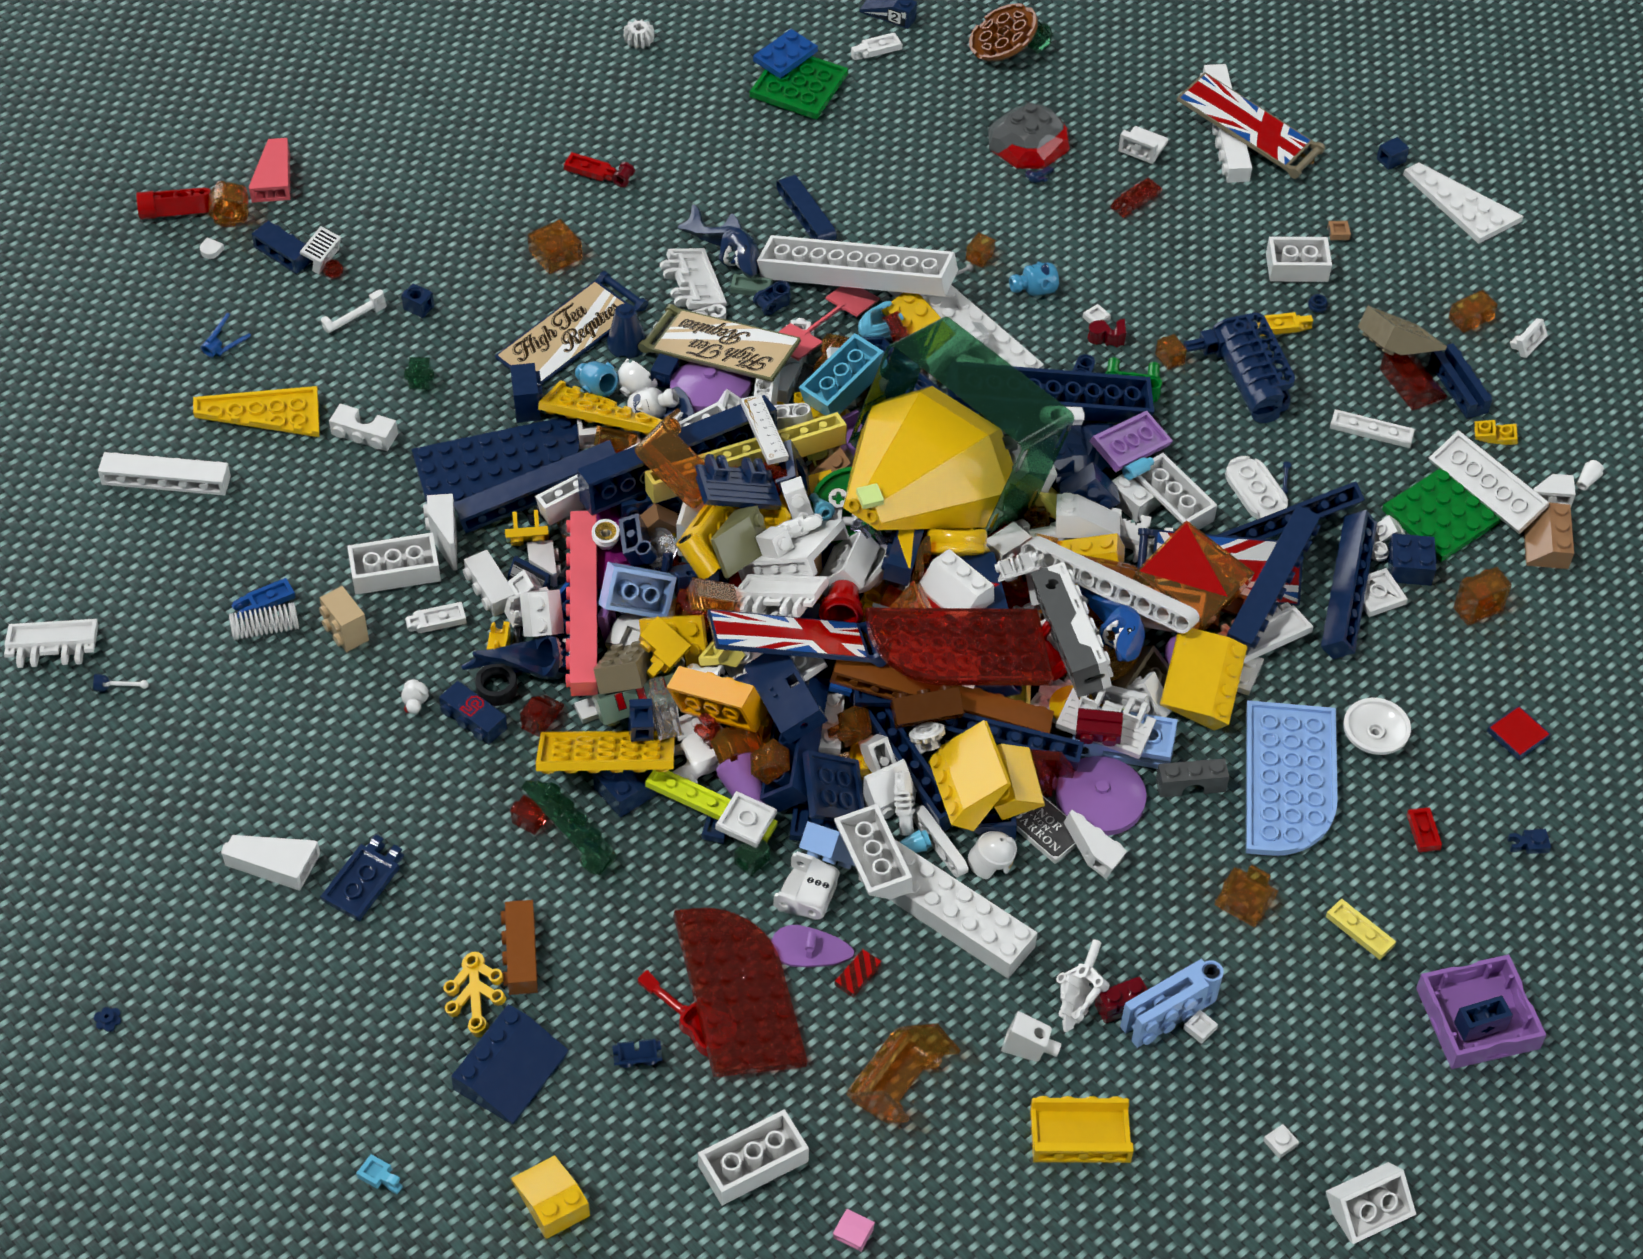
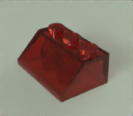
M1383 354L1380 370L1411 410L1447 397L1446 393L1414 354Z

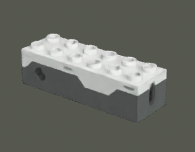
M1061 562L1032 572L1031 577L1036 599L1045 620L1051 625V635L1077 697L1080 698L1111 687L1110 677H1113V672L1110 667L1109 655L1102 648L1104 646L1100 635H1097L1095 632L1096 626L1093 618L1088 616L1087 604L1085 601L1082 602V594L1079 586L1074 583L1075 578L1071 568L1067 569L1065 563Z

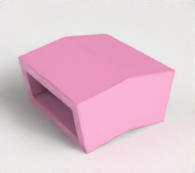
M846 1209L833 1232V1238L862 1252L873 1232L875 1222Z

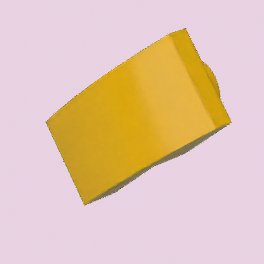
M1495 420L1474 421L1476 440L1502 445L1518 444L1517 424L1496 425Z

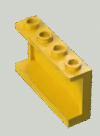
M1039 1096L1032 1098L1030 1117L1033 1162L1131 1163L1133 1143L1130 1140L1129 1099L1119 1096L1110 1098H1098L1095 1096L1086 1098H1074L1072 1096L1049 1098L1048 1096Z

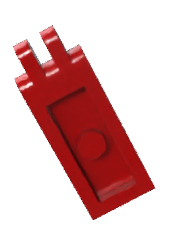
M573 152L570 153L563 164L566 171L599 181L604 179L611 181L612 176L617 173V170L607 162Z

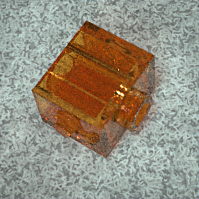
M775 739L770 740L750 754L751 775L766 785L790 770L789 749Z

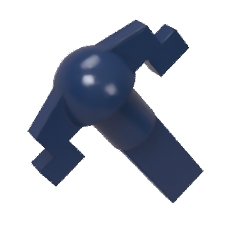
M1048 166L1037 172L1027 170L1025 176L1032 183L1046 182L1048 178L1044 176L1053 172L1054 168Z

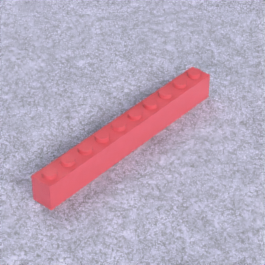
M570 511V520H566L567 533H570V536H566V547L570 549V553H566V565L570 566V570H566V582L570 583V587H566V600H570V604H566V617H570V621H566V634H570V639H566V652H570V656H566V670H570V674H566V687H570L571 696H592L598 694V686L593 670L598 664L597 544L592 539V527L597 522V515H591L588 511Z

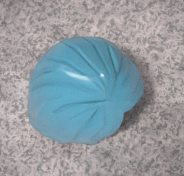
M882 302L863 315L858 323V334L860 337H884L890 342L902 336L898 332V326L904 317L900 313L888 320L881 313V310L892 305V302Z

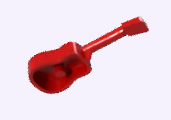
M649 970L644 971L638 977V984L650 994L654 993L681 1015L679 1019L680 1030L692 1039L696 1049L702 1055L717 1057L731 1047L736 1038L737 1028L735 1021L730 1016L712 1010L703 1001H696L690 1006L681 1004L660 987V983Z

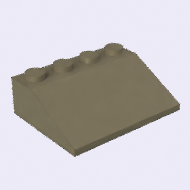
M1367 306L1358 325V328L1363 331L1362 335L1368 337L1370 341L1376 343V346L1382 348V351L1390 355H1394V353L1407 355L1446 350L1447 347L1420 325L1371 306Z

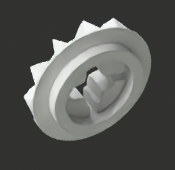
M926 722L911 730L909 737L911 742L916 744L933 743L945 735V728L940 723Z

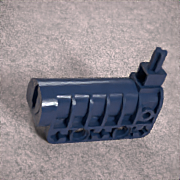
M1250 313L1226 318L1215 324L1212 330L1200 331L1199 339L1183 342L1185 352L1202 349L1205 356L1216 354L1218 358L1223 357L1252 418L1256 422L1268 423L1277 420L1280 417V412L1289 408L1291 399L1288 389L1294 386L1295 375L1265 316L1261 313ZM1259 335H1266L1268 339H1262ZM1275 364H1281L1283 368H1276Z

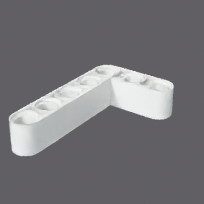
M780 372L773 382L756 378L754 396L765 395L777 409L778 430L813 420L811 408L806 403L776 405Z

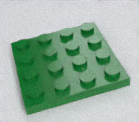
M811 56L782 78L776 77L765 69L749 91V97L817 120L848 75V68Z
M1441 468L1383 504L1382 511L1398 521L1409 535L1435 537V555L1440 562L1501 522V519L1491 509L1483 505L1477 497L1470 494L1462 484L1457 483L1449 476L1447 471Z

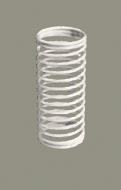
M288 603L289 617L286 605L283 604L284 617L281 605H278L280 622L275 605L273 606L275 622L271 607H268L270 623L265 607V623L262 611L259 608L260 624L256 609H254L255 625L251 610H249L250 625L247 613L244 611L246 630L242 613L239 612L241 630L237 614L230 613L229 619L234 641L239 639V635L241 639L244 638V634L246 638L249 637V634L253 637L254 633L258 636V629L262 636L263 628L266 635L268 634V628L270 633H273V627L275 633L278 632V627L282 633L283 626L286 632L288 626L291 631L293 625L295 630L299 629L295 603Z

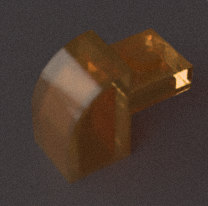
M853 706L838 713L839 724L827 729L828 737L844 741L845 748L867 739L872 730L868 708Z

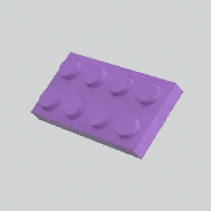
M1145 411L1094 435L1090 442L1113 470L1117 472L1123 469L1124 466L1142 457L1146 458L1168 447L1173 440L1148 411Z

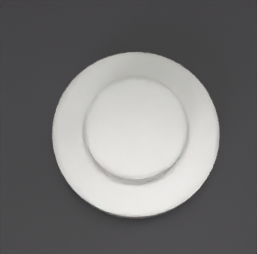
M1380 541L1374 542L1371 559L1374 561L1386 560L1389 555L1387 545Z

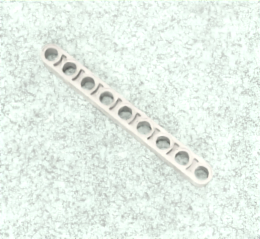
M1035 536L1021 547V552L1023 553L1029 551L1037 552L1038 555L1044 553L1042 567L1046 568L1064 562L1067 569L1071 568L1075 584L1111 601L1128 605L1139 614L1179 633L1188 632L1199 622V613L1194 608L1041 536Z

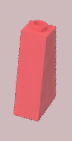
M288 138L268 139L249 185L252 203L291 200Z

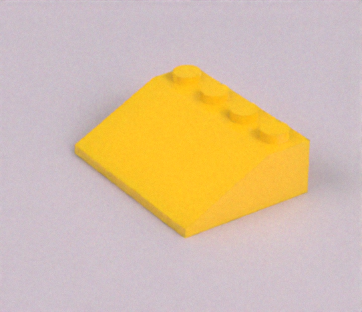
M1191 628L1186 633L1178 632L1160 705L1214 731L1229 725L1247 646L1230 637Z
M985 720L941 745L929 760L946 812L953 826L974 831L1011 785L990 727Z

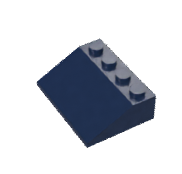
M508 1004L452 1074L453 1090L513 1125L569 1053V1050L527 1014Z

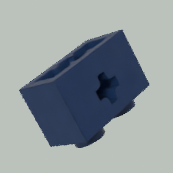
M1501 995L1459 1008L1454 1024L1463 1041L1467 1042L1506 1030L1513 1014Z

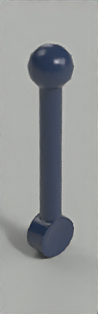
M1288 461L1284 462L1282 466L1284 469L1283 488L1281 489L1285 495L1289 492L1287 481L1291 463Z

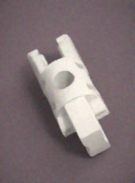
M814 513L805 517L801 515L782 522L776 527L788 529L792 540L809 534L810 530L821 526L823 516L820 513Z

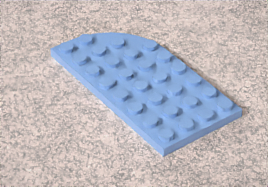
M1247 700L1246 853L1280 856L1303 851L1324 837L1330 829L1336 814L1338 800L1336 708Z

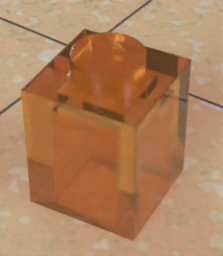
M978 232L967 246L966 261L983 268L994 254L995 239Z
M1175 334L1157 340L1155 354L1167 370L1185 363L1187 349Z

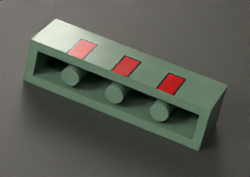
M673 667L670 672L665 674L661 671L654 679L649 677L642 688L592 696L599 720L604 725L614 726L619 724L620 720L629 718L630 699L652 698L653 711L660 709L663 704L669 702L670 704L676 703L668 691L667 685L677 668Z

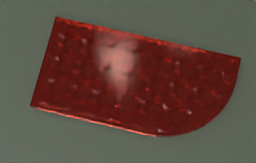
M866 607L865 618L868 634L875 650L888 665L911 679L933 685L1052 686L1054 679L1038 609Z
M716 908L675 910L673 917L713 1078L806 1067L808 1061L781 961L776 948L768 936L751 921L726 910Z

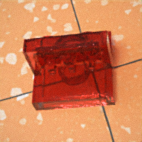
M1030 749L1042 795L1044 797H1051L1053 790L1057 786L1056 777L1073 778L1075 770L1062 752Z

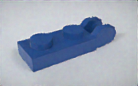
M287 578L247 593L246 596L234 600L231 606L235 611H238L237 617L240 619L239 612H241L242 618L245 620L244 611H246L249 619V610H251L253 616L254 609H256L258 614L259 608L261 611H264V607L267 610L269 606L272 608L274 605H280L296 597Z

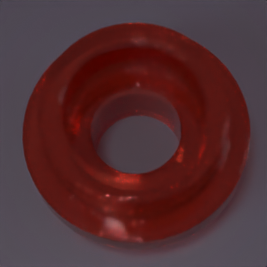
M329 260L325 263L323 271L325 276L336 278L342 275L343 266L337 260Z

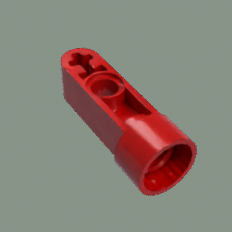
M209 188L136 192L140 220L207 213L213 210L212 195Z

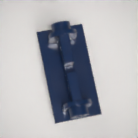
M656 1039L639 1040V1049L637 1050L634 1048V1041L618 1042L617 1045H612L613 1055H618L613 1056L614 1066L619 1065V1067L626 1068L633 1066L634 1063L653 1065L658 1061H662V1053L658 1051L661 1050V1041H656Z

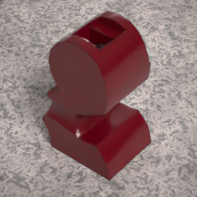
M1125 318L1116 322L1115 330H1112L1104 320H1096L1089 324L1087 339L1090 343L1098 345L1104 342L1106 346L1113 345L1116 348L1124 346L1126 337Z

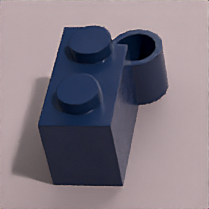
M639 513L618 519L623 555L629 564L635 567L653 563L657 558V552L649 542L648 528Z

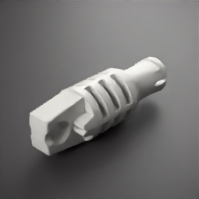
M905 771L895 772L894 800L896 802L894 804L896 807L895 813L899 817L900 835L907 836L914 833L913 814L915 812V801H913L914 788L910 772Z

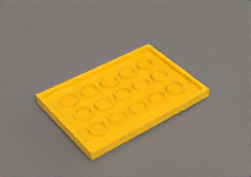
M654 730L653 741L631 742L629 731L541 732L536 757V771H541L544 774H551L555 771H564L569 774L578 771L598 773L601 770H610L613 773H620L624 770H633L638 773L645 772L646 770L667 772L669 769H674L675 732L674 730Z

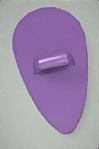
M787 925L780 928L771 940V951L775 959L791 967L833 966L844 963L854 957L853 948L843 940L806 926Z

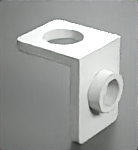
M1388 515L1377 523L1374 542H1385L1391 538L1392 533L1405 534L1401 524Z

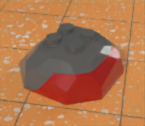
M1027 103L1024 106H1017L988 128L989 150L1016 169H1044L1069 151L1068 127L1053 110L1040 104Z

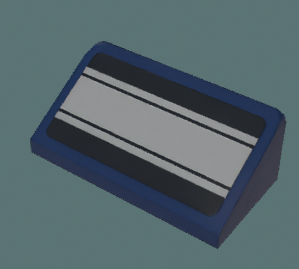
M518 556L513 558L507 577L508 581L522 570H526L537 577L542 587H547L550 590L549 573Z

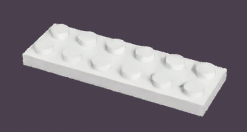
M1459 430L1429 457V461L1438 469L1441 468L1447 471L1451 478L1457 483L1462 484L1470 494L1477 497L1483 505L1491 509L1495 515L1518 534L1549 507L1547 500Z

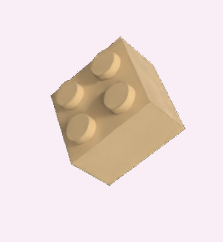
M343 586L319 597L321 603L319 610L324 618L322 625L327 632L330 631L333 634V639L337 646H342L348 652L369 641L365 614Z

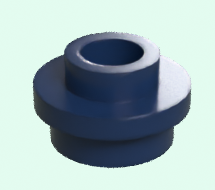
M1315 294L1309 299L1308 307L1310 310L1320 313L1327 309L1328 302L1325 296Z

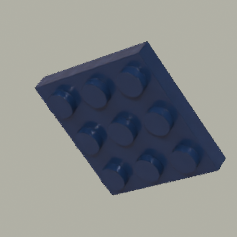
M810 750L802 753L810 818L834 822V818L865 808L859 760Z

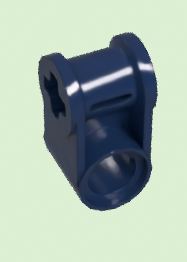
M778 281L757 292L753 297V303L762 309L764 315L770 316L790 304V285L786 281Z

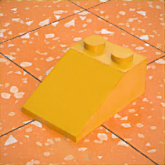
M555 1155L511 1178L512 1183L545 1239L590 1216L589 1202L576 1181Z

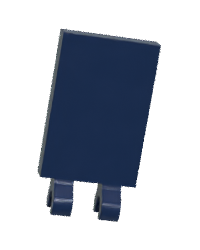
M378 835L373 836L367 847L360 844L320 896L321 901L360 922L400 869L398 863L404 857V854L401 853L402 848L394 844L386 857L379 854L384 849L385 844L382 843L384 839Z

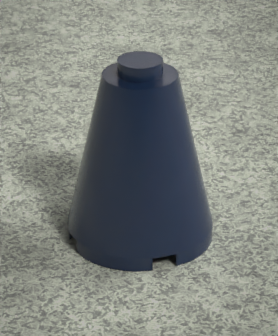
M624 303L617 306L607 338V347L610 353L616 357L621 358V355L627 356V359L635 358L643 353L639 350L638 345L642 340L646 339V335L635 307Z

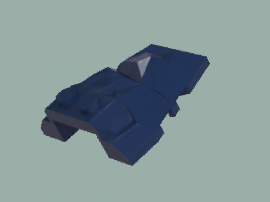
M1038 424L1028 428L1035 446L1041 444L1046 455L1053 460L1057 472V477L1053 484L1057 493L1060 492V482L1093 462L1100 470L1112 468L1091 444L1090 440L1094 435L1113 427V424Z

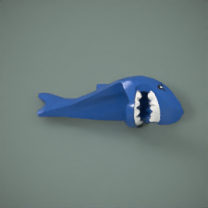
M1079 586L1081 594L1088 598L1090 608L1104 622L1099 629V635L1103 644L1115 649L1117 661L1129 662L1136 659L1142 650L1145 639V629L1139 613L1128 605L1108 600ZM1112 630L1115 633V639L1109 641L1106 636H1109L1108 631Z

